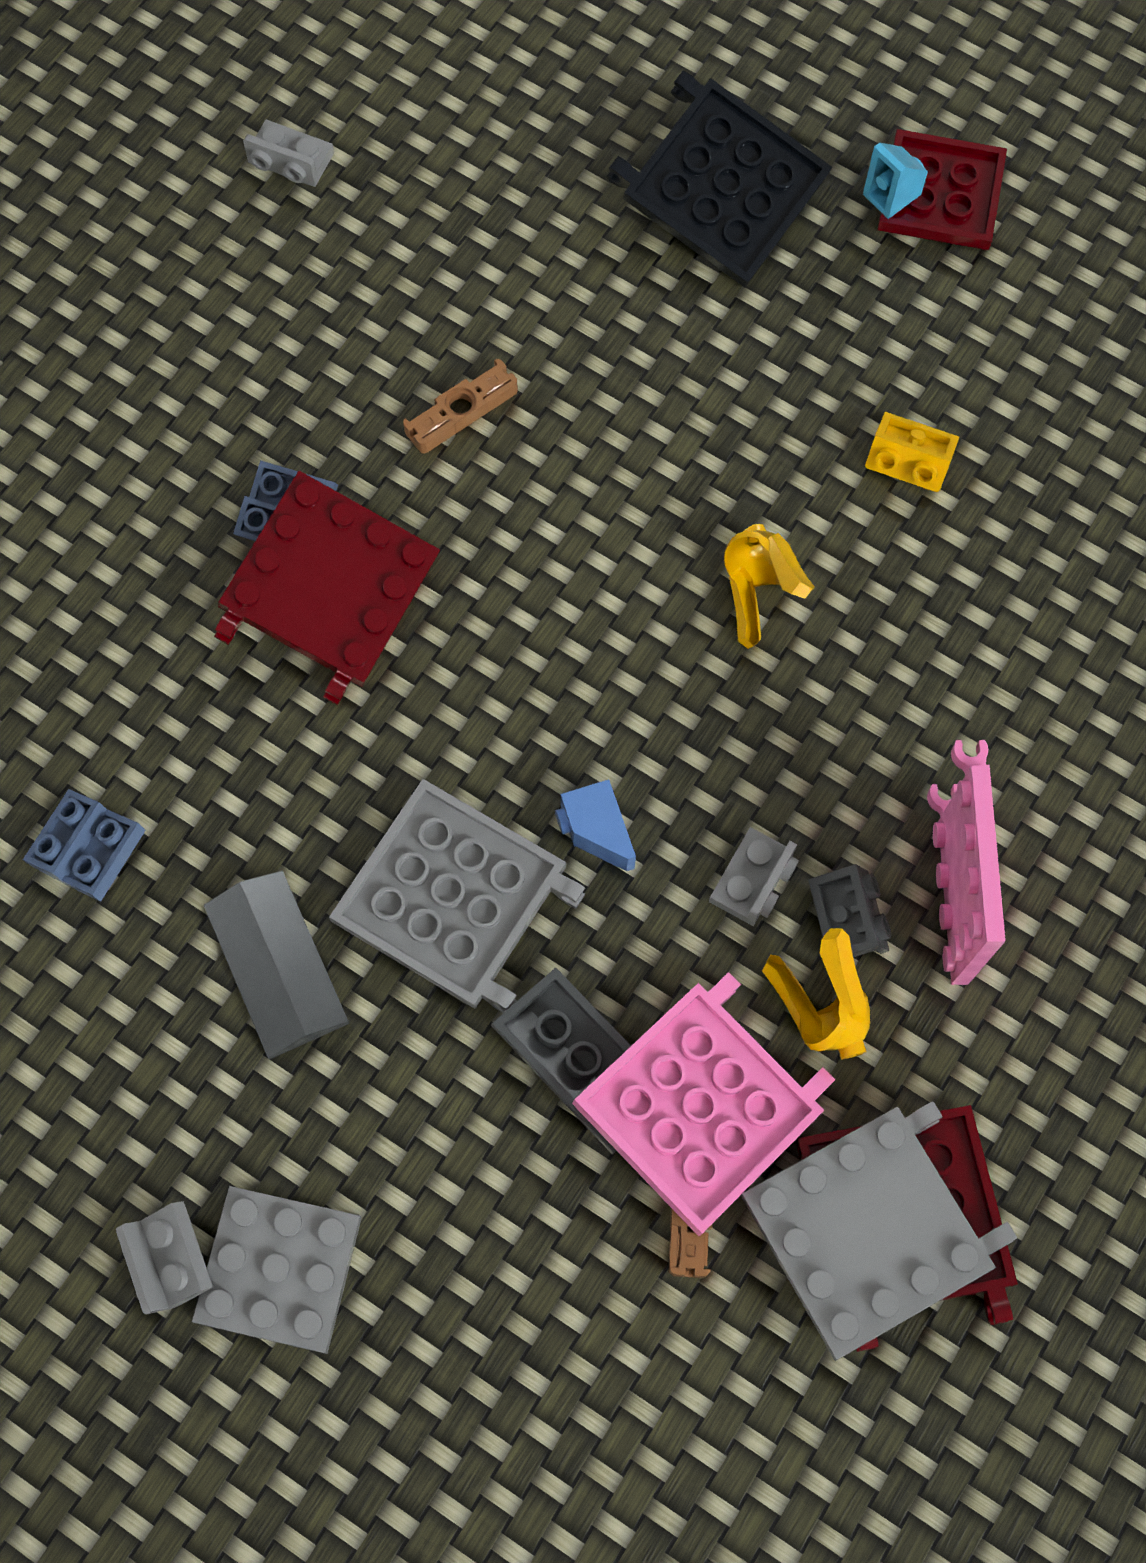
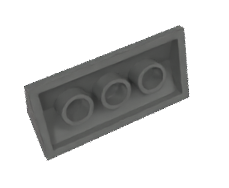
M283 870L241 881L204 904V908L269 1060L350 1024Z
M555 967L499 1016L491 1026L613 1155L617 1150L572 1103L631 1045Z

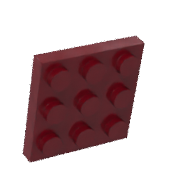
M897 129L893 145L902 146L912 157L918 158L928 173L922 194L889 219L880 213L877 230L989 250L993 239L1007 148Z

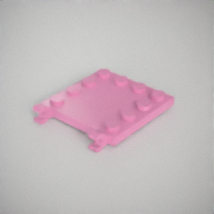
M956 740L951 750L952 761L958 768L964 771L965 777L958 784L952 786L950 800H943L939 797L937 784H932L927 794L930 807L940 815L939 821L933 825V844L935 848H940L941 863H937L936 883L938 888L944 889L945 904L940 905L939 922L941 930H947L948 946L943 947L942 960L944 971L950 972L951 985H968L1005 942L990 765H986L988 745L985 740H979L977 743V756L969 757L963 752L962 740Z
M729 972L708 992L699 983L695 985L576 1097L572 1103L698 1236L702 1235L824 1111L815 1100L835 1081L822 1067L801 1087L721 1006L741 986Z

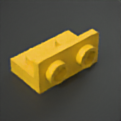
M885 412L875 434L865 467L925 489L939 492L959 436Z

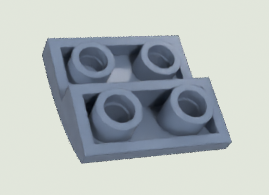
M260 460L250 496H244L233 534L256 541L298 471ZM308 475L314 478L315 480L323 483L324 485L330 487L331 489L337 491L338 484H336L335 482L318 478L312 475Z
M68 789L23 858V861L65 885L101 902L146 830L138 822L107 810L100 802Z

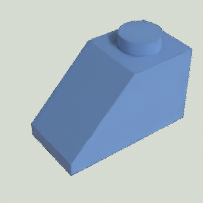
M609 779L562 793L561 809L555 810L561 833H569L574 846L625 871L635 869L636 855Z

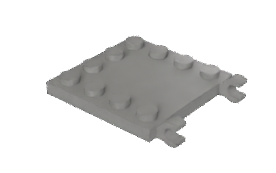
M422 779L329 918L332 923L472 1008L476 1009L483 998L495 1009L504 1013L517 1002L515 999L517 995L495 983L494 979L550 892L554 893L567 905L577 909L585 896V893H583L585 887L562 874L566 868L565 861Z
M933 1101L919 1108L906 1118H904L897 1106L741 1195L835 1361L994 1270L996 1267L989 1255L1017 1239L1008 1222L978 1239L915 1136L937 1124L939 1119L943 1117Z

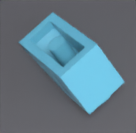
M878 143L873 149L863 195L889 219L922 194L928 171L918 158L912 157L902 146Z

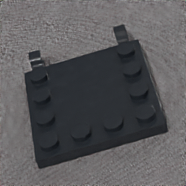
M682 71L674 81L675 86L671 90V94L678 100L691 103V105L640 172L618 156L609 167L610 172L606 178L614 185L626 188L622 199L746 288L833 167L712 78L703 86L688 72Z

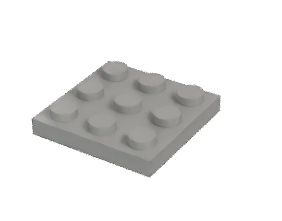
M229 1186L207 1265V1271L213 1288L199 1295L192 1322L328 1354L362 1217L356 1214Z

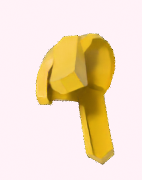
M754 524L743 532L736 534L729 541L725 549L724 563L730 575L729 580L737 619L738 642L749 649L761 640L755 587L778 585L781 586L782 590L805 599L815 586L802 570L789 543L779 533L774 534L766 531L763 524Z
M830 928L821 939L820 955L837 998L830 1006L820 1011H816L803 987L787 964L779 956L770 954L762 972L783 1000L801 1033L804 1043L810 1050H838L841 1060L866 1053L863 1040L870 1027V1009L867 995L862 990L855 968L849 935L842 928Z

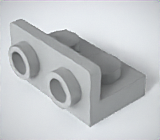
M267 119L264 121L256 137L247 134L243 140L248 163H251L260 170H269L283 175L292 182L305 183L316 187L334 154L332 143Z
M750 827L711 894L709 902L752 926L755 925L760 915L768 918L779 898V895L773 893L780 879L785 882L789 881L799 862L798 859L793 857L797 844L789 841L787 846Z
M184 1201L171 1203L141 1221L125 1223L116 1228L121 1249L144 1314L176 1308L213 1288Z

